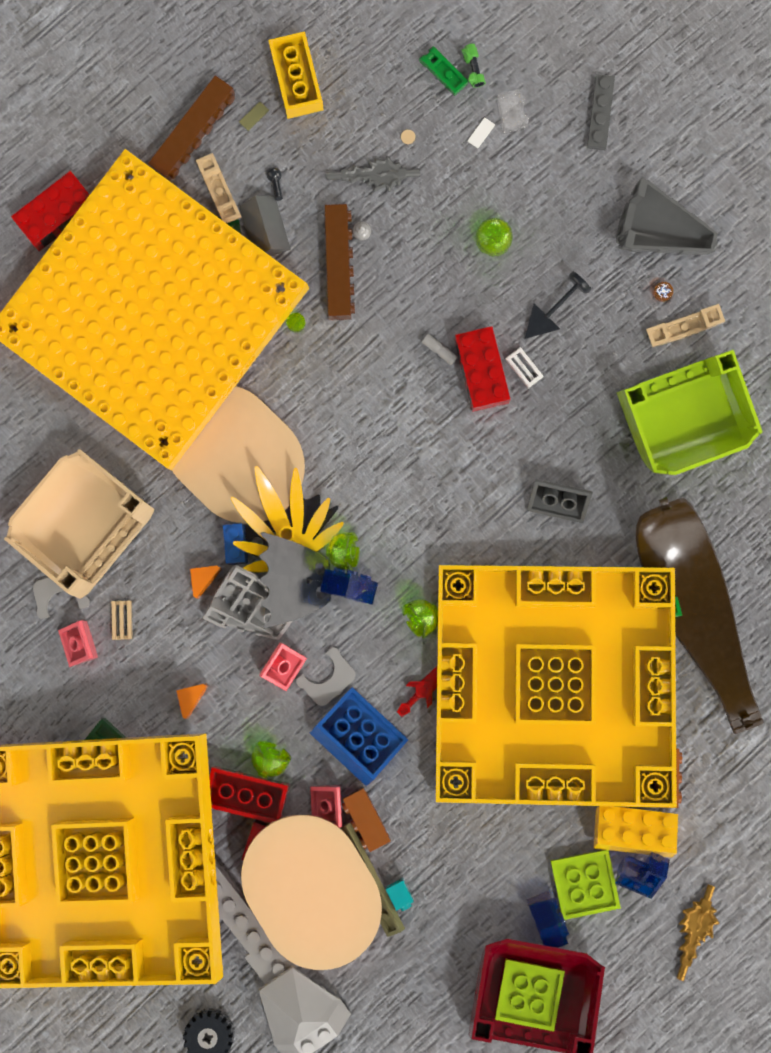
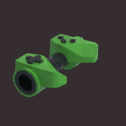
M468 44L464 49H461L466 64H471L473 72L469 75L468 80L473 87H481L486 82L484 75L480 74L477 62L479 57L475 44Z

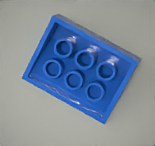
M353 687L310 732L320 744L365 786H368L408 741L398 729Z

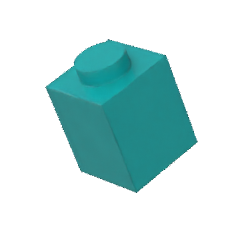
M404 878L386 886V891L396 911L399 909L405 911L412 906L411 903L414 902V898Z

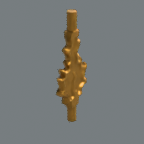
M707 885L704 897L701 898L700 902L693 901V907L682 912L685 914V917L679 924L684 925V927L679 932H686L687 935L684 937L685 943L679 947L683 954L680 956L681 965L676 977L678 980L684 981L688 967H691L693 959L697 958L696 948L701 946L700 941L705 943L707 935L713 939V926L720 924L714 915L717 910L712 907L711 902L715 890L713 885Z

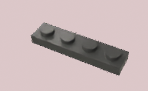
M596 74L587 143L588 149L605 151L607 148L615 76Z

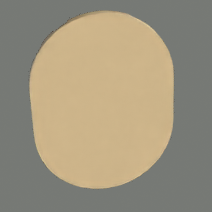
M235 386L172 471L214 514L227 521L247 524L233 505L231 497L246 505L263 522L268 521L257 488L255 467L258 466L280 499L284 510H286L290 506L294 468L298 469L302 486L305 474V460L301 445L291 429L257 396ZM164 439V445L167 446L169 443Z
M290 815L270 823L252 840L245 853L242 865L241 881L243 893L250 909L274 948L290 962L313 970L338 968L359 957L369 947L378 931L382 905L379 889L372 874L345 832L337 825L318 816Z

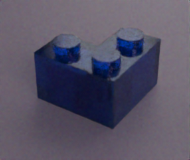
M334 567V570H325L320 592L373 605L378 582L372 581L371 576L360 574L359 577L358 572L347 570L345 573L344 569Z
M653 852L650 853L645 862L625 855L618 866L615 884L652 899L667 879L670 859Z
M546 891L526 899L543 945L555 948L567 945L566 936L569 935L562 913H557L556 909H559L555 897L551 898L549 892Z

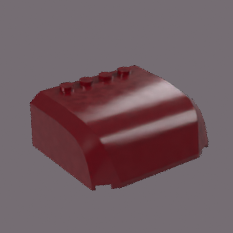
M504 939L486 945L478 971L468 1033L469 1037L472 1040L492 1043V1040H498L562 1053H593L605 967L587 953L518 940ZM505 958L563 969L565 971L554 1031L495 1020Z

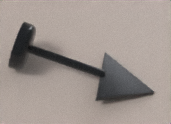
M574 271L570 273L569 279L574 286L546 314L533 303L525 339L560 330L549 317L577 288L585 294L591 291V287L580 275Z

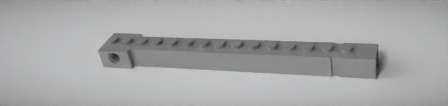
M101 718L80 734L79 737L84 740ZM215 859L219 916L247 950L248 953L245 956L247 962L265 984L291 966L296 968L298 965L287 960L274 948L250 909L245 896Z

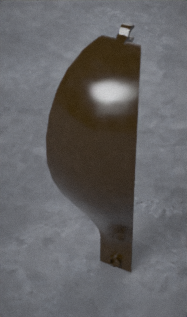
M667 497L660 499V505L640 515L636 525V544L641 567L675 568V597H678L682 616L675 617V636L717 693L733 734L762 725L764 721L749 682L728 588L708 533L698 513L685 498H679L668 502ZM652 583V586L649 587V590H652V593L655 594V591L658 590V587H655Z

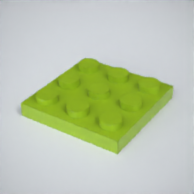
M599 850L550 860L563 920L621 909L609 850Z
M505 958L495 1020L554 1031L565 971L563 969Z

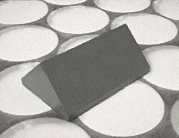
M254 196L239 207L249 241L270 256L291 250L275 196Z
M535 479L527 511L583 523L592 497V491Z

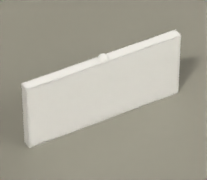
M484 118L467 142L479 148L495 124Z

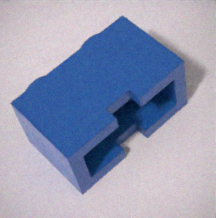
M242 523L223 525L226 564L248 563V553L233 545L234 541L246 542L245 525Z

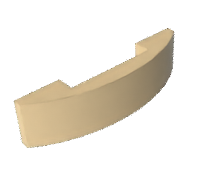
M211 153L197 159V165L222 221L227 224L241 218V214L233 200L214 154Z
M716 304L692 315L648 328L646 331L652 347H656L724 323L725 319L720 305Z

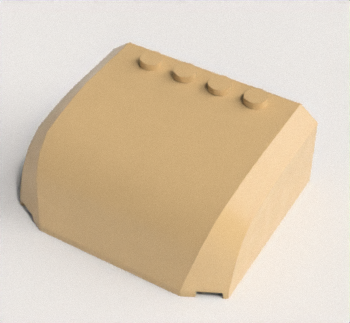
M79 449L76 453L60 458L11 516L8 523L7 537L4 540L65 592L81 599L93 589L151 519L155 509Z

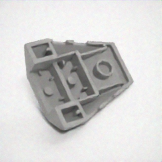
M237 565L231 567L216 590L203 616V619L222 628H226V626L238 628L240 632H244V630L256 632L255 635L280 640L292 623L290 621L269 628L263 627L271 616L270 611L261 605V602L268 597L269 589L255 574Z
M292 966L259 988L273 1042L280 1053H314L339 1035L351 1015L338 996L332 995L326 991V988L317 985L309 977Z

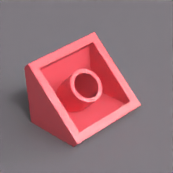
M77 621L58 630L69 667L98 658L87 621Z
M280 642L259 676L287 691L307 658Z
M341 785L310 787L312 815L330 821L339 828L342 827Z

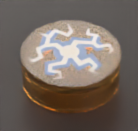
M668 282L658 283L653 291L654 297L660 302L668 301L673 295V287Z

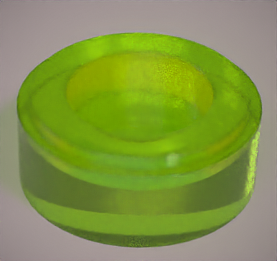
M292 313L286 320L288 329L294 333L301 332L305 328V318L300 313Z

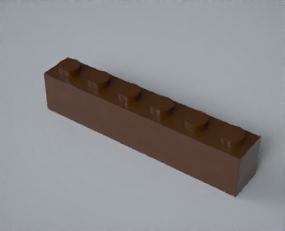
M215 75L148 163L149 167L168 181L175 179L179 174L180 167L189 161L193 150L199 148L205 134L208 135L211 132L214 122L220 120L227 105L230 106L235 99L233 87Z
M347 204L325 205L329 320H352L351 314H355V302H351V295H354V284H350V277H354L353 265H350V258H353V247H349V240H352V229H348V222H352L351 210H348Z

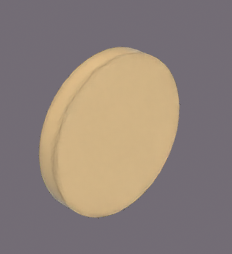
M412 130L403 131L401 134L402 142L412 144L415 141V133Z

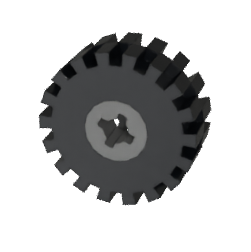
M209 1008L208 1011L203 1009L200 1013H195L184 1029L183 1040L185 1042L183 1045L184 1048L187 1047V1053H228L234 1041L233 1036L235 1033L234 1028L232 1029L233 1023L231 1020L228 1021V1016L226 1014L223 1016L220 1010H217V1012L213 1011V1008Z

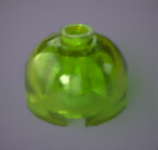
M497 217L488 218L483 221L477 228L475 236L478 249L491 257L501 256L506 253L513 240L510 225L505 220Z
M339 533L333 536L329 545L326 546V556L329 557L334 567L345 571H353L352 567H357L360 549L356 547L355 541H358L356 533Z
M415 599L403 605V616L407 615L409 619L406 623L417 637L422 636V638H425L434 632L438 625V608L434 604L424 599Z
M259 741L258 744H255L252 751L251 763L261 777H276L284 773L290 763L291 755L285 749H282V751L275 749L277 745L274 743Z

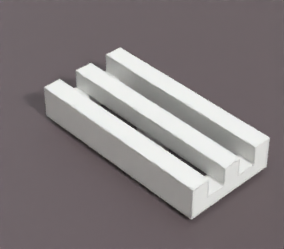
M521 347L505 358L506 362L528 389L544 377ZM518 353L522 356L525 362L536 374V378L533 377L530 371L519 359V357L517 356ZM512 358H514V360L518 363V365L521 367V369H522V370L525 372V374L529 377V379L531 380V382H529V381L526 379V377L523 375V373L519 370V368H518V367L515 365V363L511 360Z

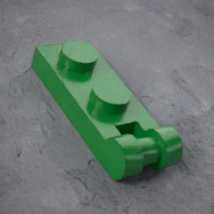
M432 46L428 50L429 53L421 56L419 61L455 96L468 84V80ZM433 58L437 60L434 63L431 62Z

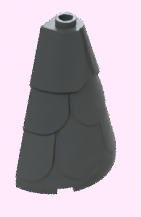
M641 178L631 192L633 197L629 200V203L626 202L619 221L616 243L620 244L618 245L619 249L631 252L676 253L677 255H709L716 250L718 233L649 180Z

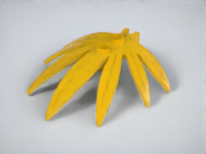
M255 467V477L261 503L271 526L276 532L275 536L296 542L315 552L327 545L342 528L343 522L327 528L313 540L326 517L330 498H327L313 515L306 533L302 534L304 505L302 486L297 468L293 470L290 488V512L293 525L291 527L275 490L259 467ZM231 497V501L241 517L259 536H261V532L274 535L270 528L251 509L236 498ZM233 542V545L256 556H259L268 549L267 546L257 543ZM263 560L253 562L243 568L255 573L268 572L269 570L268 565Z

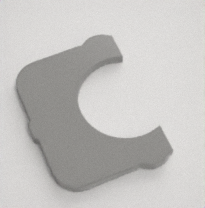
M50 578L38 580L33 586L38 608L37 616L41 620L50 617L48 612L50 599L59 592H65ZM86 595L81 599L76 597L79 610L89 607L90 600Z
M332 647L325 653L331 657L334 663V673L327 682L322 684L312 683L307 680L304 673L296 679L297 685L304 689L315 703L320 706L327 705L337 695H340L355 679L354 669L335 647Z

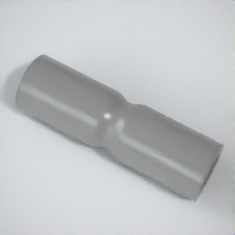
M427 334L423 339L422 343L434 353H437L449 365L452 366L458 356L444 347L434 337Z

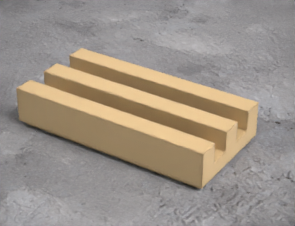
M111 601L112 640L133 639L132 601ZM117 605H119L120 636H117ZM124 605H127L126 636H124Z

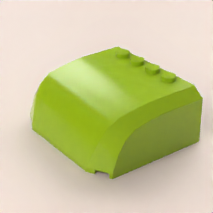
M734 350L717 354L616 392L638 452L645 465L653 473L669 475L683 473L747 449L759 434L763 432Z

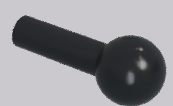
M272 167L267 171V178L272 182L275 200L280 201L283 199L279 182L282 174L278 168Z

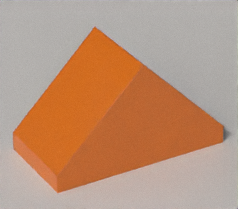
M216 565L190 569L192 591L195 598L199 599L222 568Z
M200 684L176 690L184 719H189L209 685Z

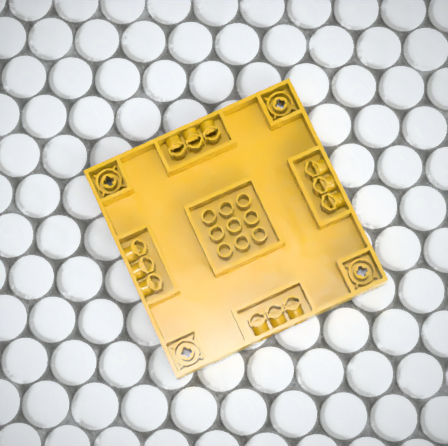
M124 149L1 311L0 342L167 469L172 470L309 290V286L266 252L128 150ZM131 175L133 176V179L130 180L127 177ZM284 286L285 291L279 292L277 288ZM14 326L18 328L16 332L13 330ZM163 439H166L169 443L167 446H163Z
M439 565L436 802L677 808L675 568ZM457 581L464 585L461 591H457L453 587V584H456ZM652 583L655 587H658V590L655 591V594L652 593V590H649L648 588L652 586ZM455 776L458 777V780L462 781V784H458V787H454V784L450 782L451 779L454 780ZM653 781L659 784V789L656 788L655 792L649 787L650 784H653Z
M206 733L0 745V988L216 984L223 978ZM183 753L188 754L187 759L183 757Z

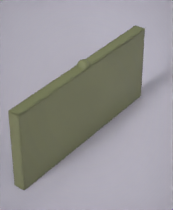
M259 102L239 123L249 131L269 109Z

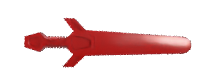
M437 666L421 681H410L406 685L408 687H415V695H412L410 700L400 704L397 713L401 717L410 713V708L420 698H426L427 708L432 704V693L437 688Z

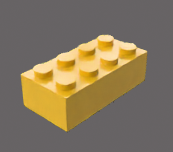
M305 31L268 40L287 119L323 111V101Z
M615 806L597 807L594 832L595 849L670 858L677 854L678 814Z

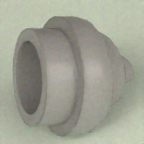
M362 221L357 222L352 229L353 236L360 241L368 239L371 235L369 224Z

